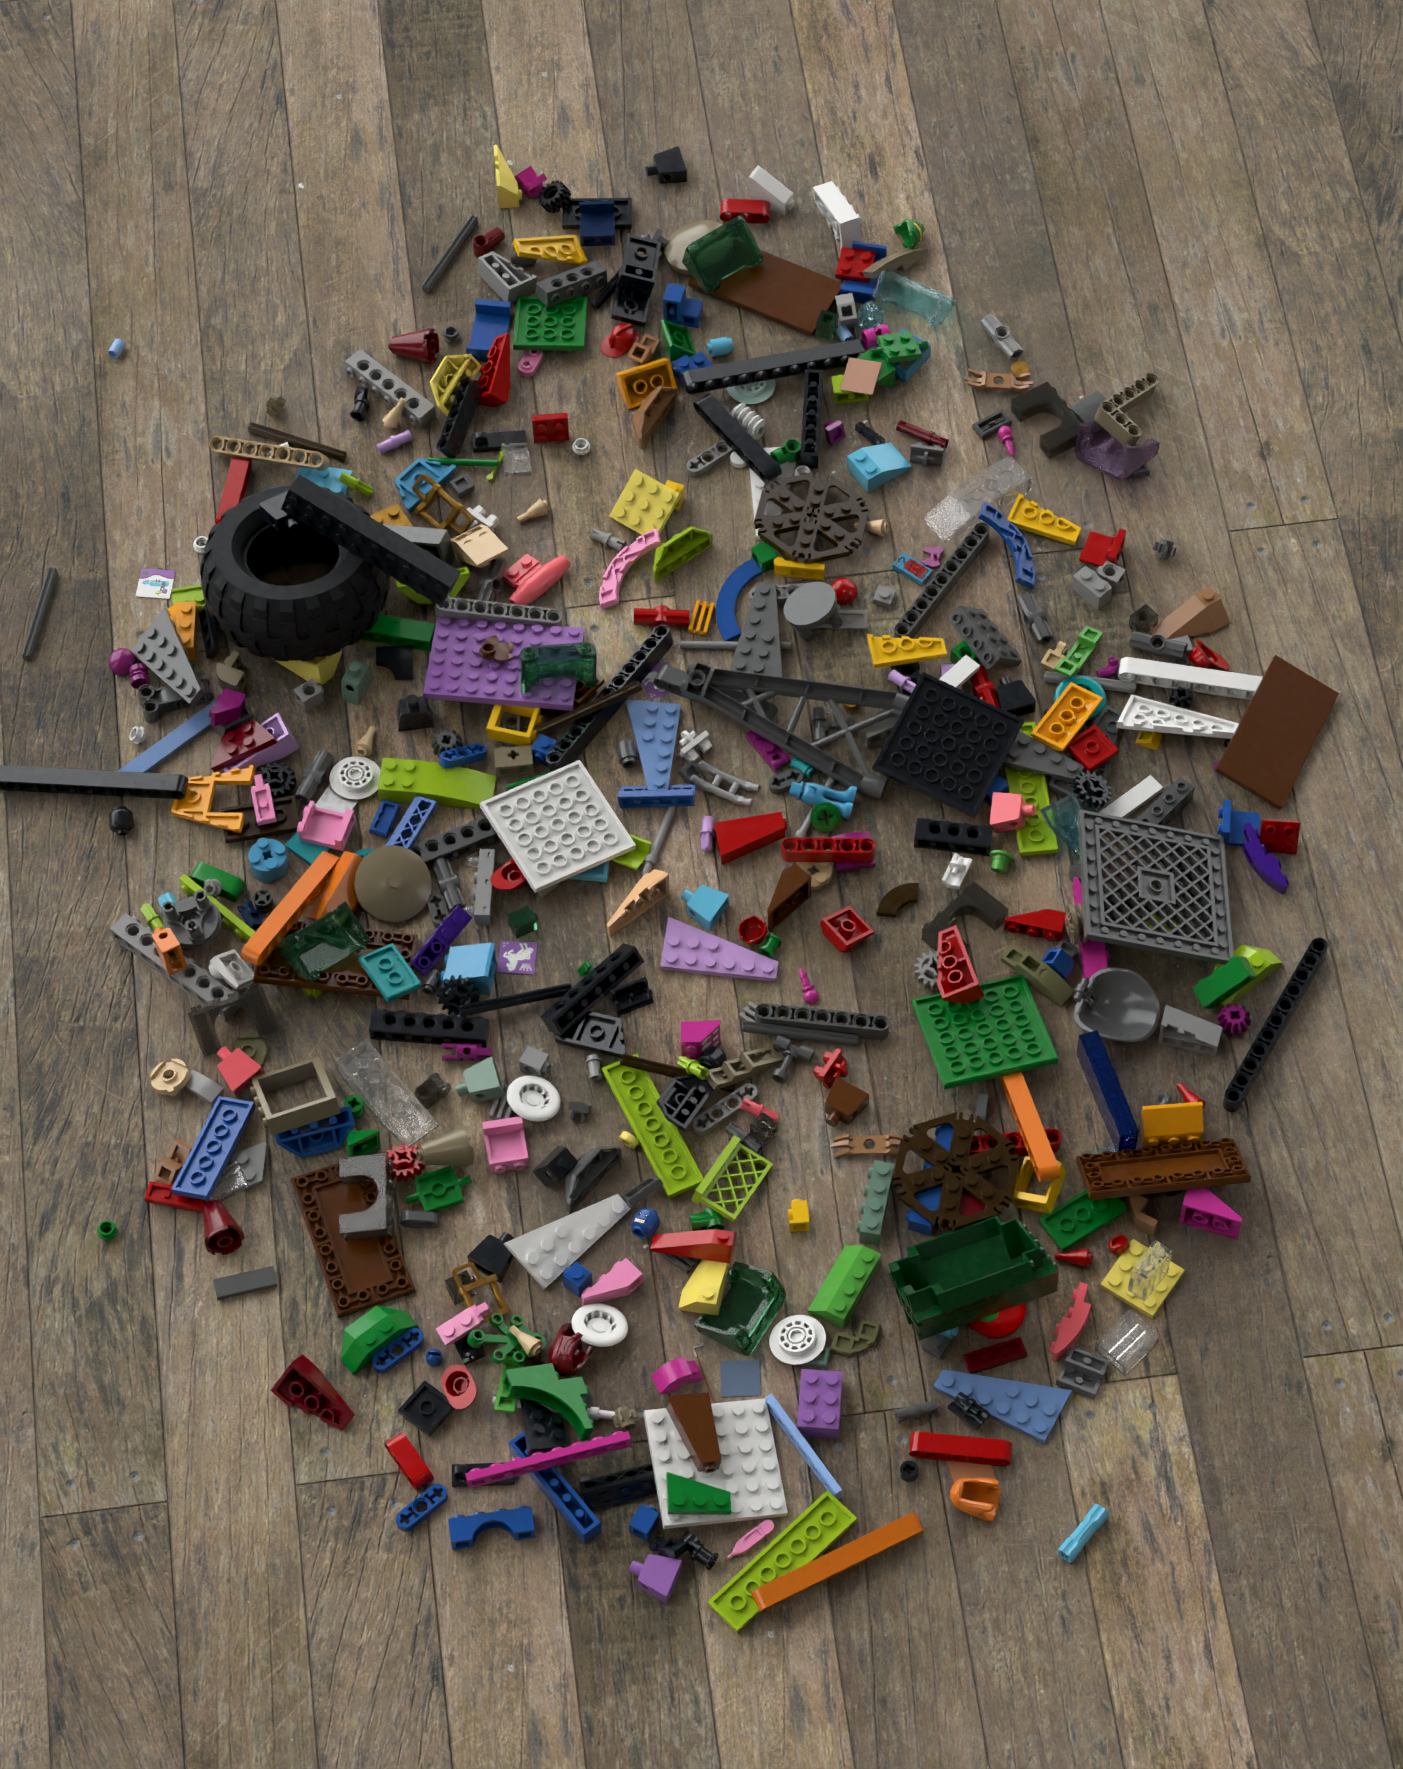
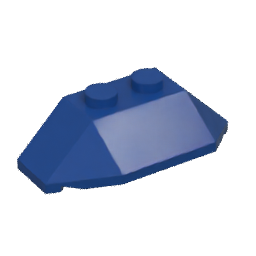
M350 1105L339 1107L340 1114L275 1134L277 1145L300 1158L339 1149L348 1137V1132L355 1126Z

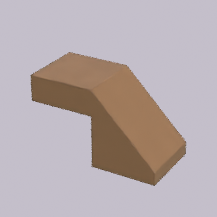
M644 334L640 343L634 342L627 358L641 364L646 363L654 357L661 344V340Z
M179 1138L175 1139L169 1156L160 1160L154 1178L164 1184L173 1185L193 1146Z
M1140 1195L1127 1196L1126 1203L1134 1226L1153 1236L1157 1230L1158 1221L1144 1214L1148 1199Z

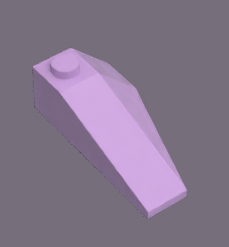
M279 712L261 724L262 727L274 736L278 743L224 768L225 773L235 768L240 770L249 768V765H254L256 768L285 758L300 748Z

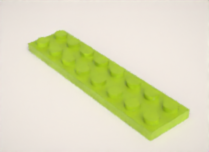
M1035 722L1024 723L1020 731L1032 737L1031 732L1036 727ZM1004 767L1008 792L1010 794L1022 795L1027 805L1034 804L1036 807V815L1026 816L1025 826L1015 829L1020 857L1058 853L1045 774L1040 773V775L1033 774V771L1026 769L1021 771Z
M620 1061L603 1067L602 1073L632 1131L639 1140V1144L655 1175L661 1179L663 1183L662 1188L668 1199L698 1187L704 1178L677 1127L665 1118L656 1102L660 1095L648 1072L623 1066L620 1064Z
M827 1490L707 1602V1605L738 1633L760 1613L751 1591L817 1559L857 1522V1517Z

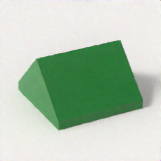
M662 319L661 337L670 362L672 363L684 355L688 357L695 355L696 351L688 329Z
M868 350L856 358L882 362L876 384L893 388L895 385L896 368L887 363L886 359L880 354L870 355Z

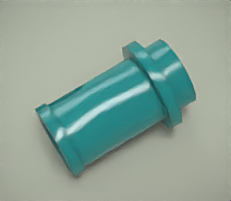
M795 757L791 762L790 767L800 770L803 777L811 778L813 776L815 768L812 765L805 763L798 757Z

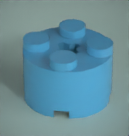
M260 838L250 848L248 854L250 868L258 881L273 883L274 880H281L285 877L289 869L285 846L281 842L274 839Z

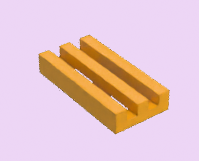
M700 600L696 601L688 633L707 636L715 603L711 602V604H708L707 601L703 603ZM699 608H702L697 627L694 629ZM709 609L704 629L701 631L705 611Z

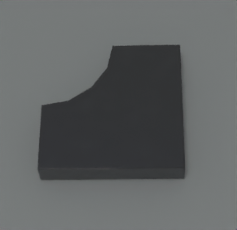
M413 645L376 647V666H384L390 669L394 674L395 680L413 679Z

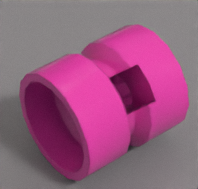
M887 324L876 326L874 330L872 328L862 330L861 338L869 350L870 348L879 347L876 342L878 335L891 334Z

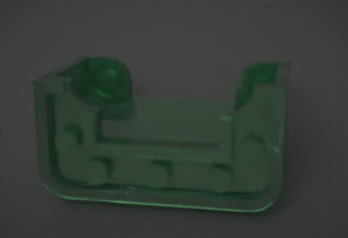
M740 215L692 242L685 250L682 263L705 294H708L711 291H717L721 287L722 279L746 265L754 268L760 266L764 257L746 221Z
M589 642L525 647L520 652L518 663L521 693L531 692L533 684L539 685V678L575 675L576 682L580 681V679L586 682V687H596L597 654L595 646Z
M344 902L337 906V909L330 911L312 924L283 938L275 948L305 981L310 980V982H313L321 976L319 973L355 951L359 954L367 949L366 944L371 940L348 904Z
M735 1261L727 1273L731 1288L721 1302L719 1315L711 1316L710 1314L703 1313L698 1317L694 1326L699 1333L738 1354L749 1356L784 1304L786 1291L773 1271Z

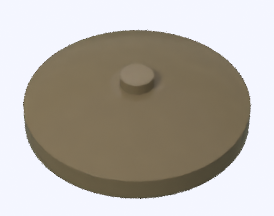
M709 220L696 221L681 227L671 235L665 246V256L669 266L676 272L685 275H701L719 268L729 259L734 249V241L730 230L725 225Z
M384 846L372 851L361 861L354 878V890L359 904L369 915L384 922H402L419 913L427 903L431 893V876L425 862L412 850L401 846Z

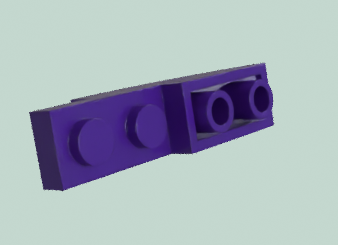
M1251 822L1244 824L1242 833L1246 843L1243 845L1242 852L1247 861L1266 884L1277 892L1285 894L1289 881L1287 876L1281 872L1279 859L1275 858L1273 853L1267 854L1264 844H1261L1258 839L1259 833L1257 828H1253Z
M457 905L426 940L410 964L425 976L470 922L472 917Z

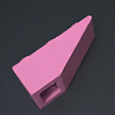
M627 1258L623 1261H618L609 1273L601 1275L595 1285L583 1291L581 1296L582 1305L600 1303L629 1295L643 1283V1274Z

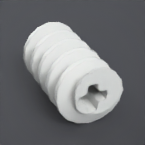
M741 403L731 410L729 414L755 440L760 439L764 435L766 420L761 419L760 415H756L755 411H751L750 407H746L745 403Z

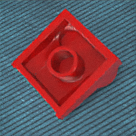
M847 906L823 918L820 923L823 935L838 951L843 953L850 952L854 945L865 940L875 932L851 906Z

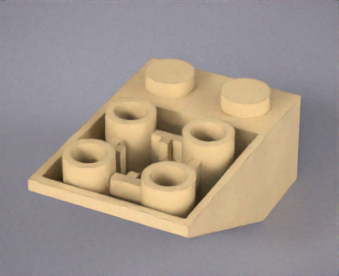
M482 524L451 539L457 559L479 568L487 566L489 561L493 559L497 560L504 557V554L509 551L502 541L487 526Z

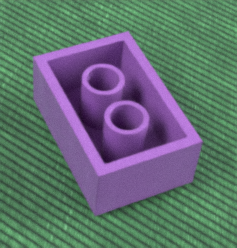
M801 1369L797 1429L802 1436L838 1439L843 1372Z

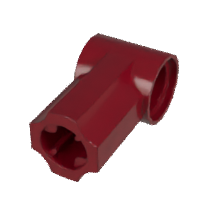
M494 227L485 235H478L473 239L475 257L479 258L489 253V250L505 239V235L499 227Z

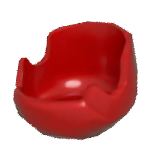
M838 578L831 584L837 596V604L847 605L852 603L857 597V586L850 579Z
M751 916L739 924L738 934L740 939L746 944H760L766 938L767 926L763 918Z

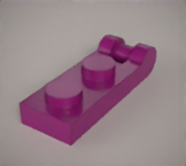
M753 731L745 734L748 742L774 772L778 771L782 765L786 766L791 763L789 756L779 746Z

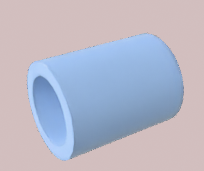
M846 325L837 328L836 334L842 342L854 340V336Z
M115 339L108 350V355L118 359L126 346L125 342Z

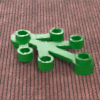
M494 1313L490 1318V1324L497 1327L504 1335L484 1334L483 1331L475 1329L470 1332L467 1341L474 1348L481 1347L484 1342L506 1344L503 1348L495 1350L491 1356L494 1363L500 1364L505 1356L520 1345V1343L509 1332L510 1328L503 1322V1316L500 1313ZM513 1315L509 1321L510 1326L515 1325L522 1332L543 1342L541 1351H543L547 1344L545 1337L540 1333H532L523 1324V1318L520 1315ZM524 1349L516 1351L511 1357V1361L515 1365H521L528 1355ZM515 1356L520 1357L521 1360H517Z

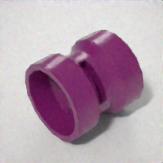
M138 663L130 667L129 672L132 677L131 686L133 688L139 689L144 684H150L149 677L147 676L148 667L145 664Z

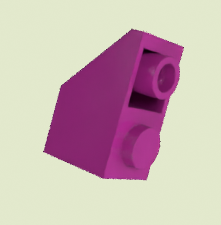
M224 688L222 694L217 696L215 707L212 706L210 709L211 726L215 727L239 720L245 708L246 694Z

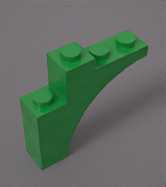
M553 1363L505 1371L502 1384L508 1399H528L554 1409L573 1426L581 1441L589 1440L591 1432L594 1430V1424L592 1419H589L585 1400L589 1395V1389L587 1384H584L582 1376L559 1380V1373L555 1371Z

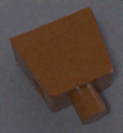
M836 1077L825 1102V1112L829 1115L826 1123L832 1127H836L839 1121L850 1124L869 1104V1094Z

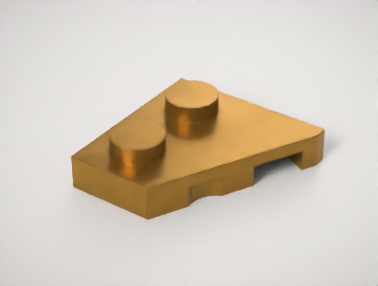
M397 503L370 516L381 524L413 527Z

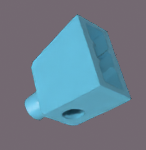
M704 885L699 886L695 893L685 889L681 895V899L687 902L686 913L708 931H711L729 906V894Z

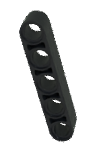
M470 377L464 378L458 387L436 446L437 450L448 458H456L459 454L482 394V387Z

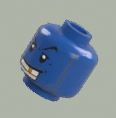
M640 1209L631 1221L634 1235L641 1239L652 1237L661 1224L658 1213L653 1209Z

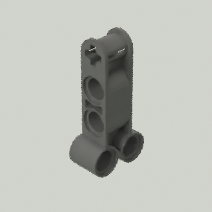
M200 679L201 683L203 682L205 693L195 705L213 700L214 694L210 690L209 679ZM144 684L138 689L144 719L148 723L157 722L162 713L192 706L170 686L154 690L153 686Z

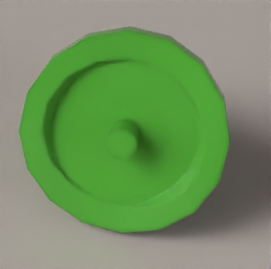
M992 850L989 853V856L993 857L991 870L996 873L1006 874L1010 863H1014L1016 860L1012 854L1004 850Z

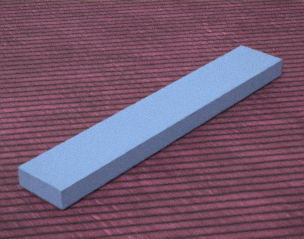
M772 1393L766 1396L765 1404L768 1406V1411L825 1489L836 1499H841V1487Z

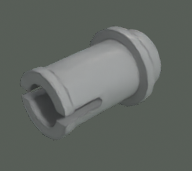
M596 1054L589 1055L586 1060V1064L589 1067V1078L592 1081L602 1079L601 1058Z

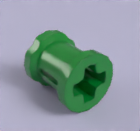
M768 933L765 943L758 949L759 953L773 959L775 950L782 944L781 938L773 933Z

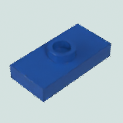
M382 800L369 828V833L388 838L401 809L400 804Z

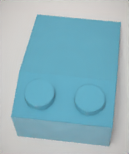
M891 442L863 447L847 456V470L867 493L912 468Z

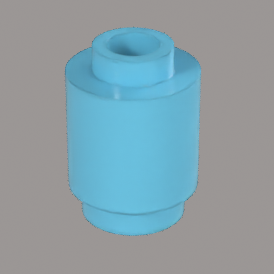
M721 337L709 340V344H706L708 354H711L712 357H717L733 352L732 339Z

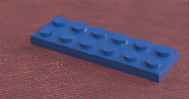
M223 1096L217 1098L171 1188L173 1194L209 1201L256 1108L254 1102Z

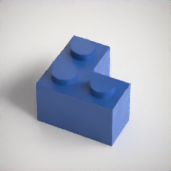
M668 283L663 298L664 319L675 324L698 328L703 314V301L686 298V286Z

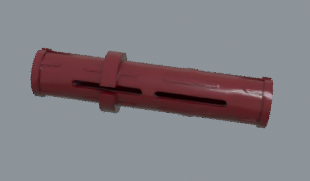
M900 420L896 426L897 431L926 442L927 445H941V448H944V450L948 446L949 439L938 436L933 431H926L903 420Z

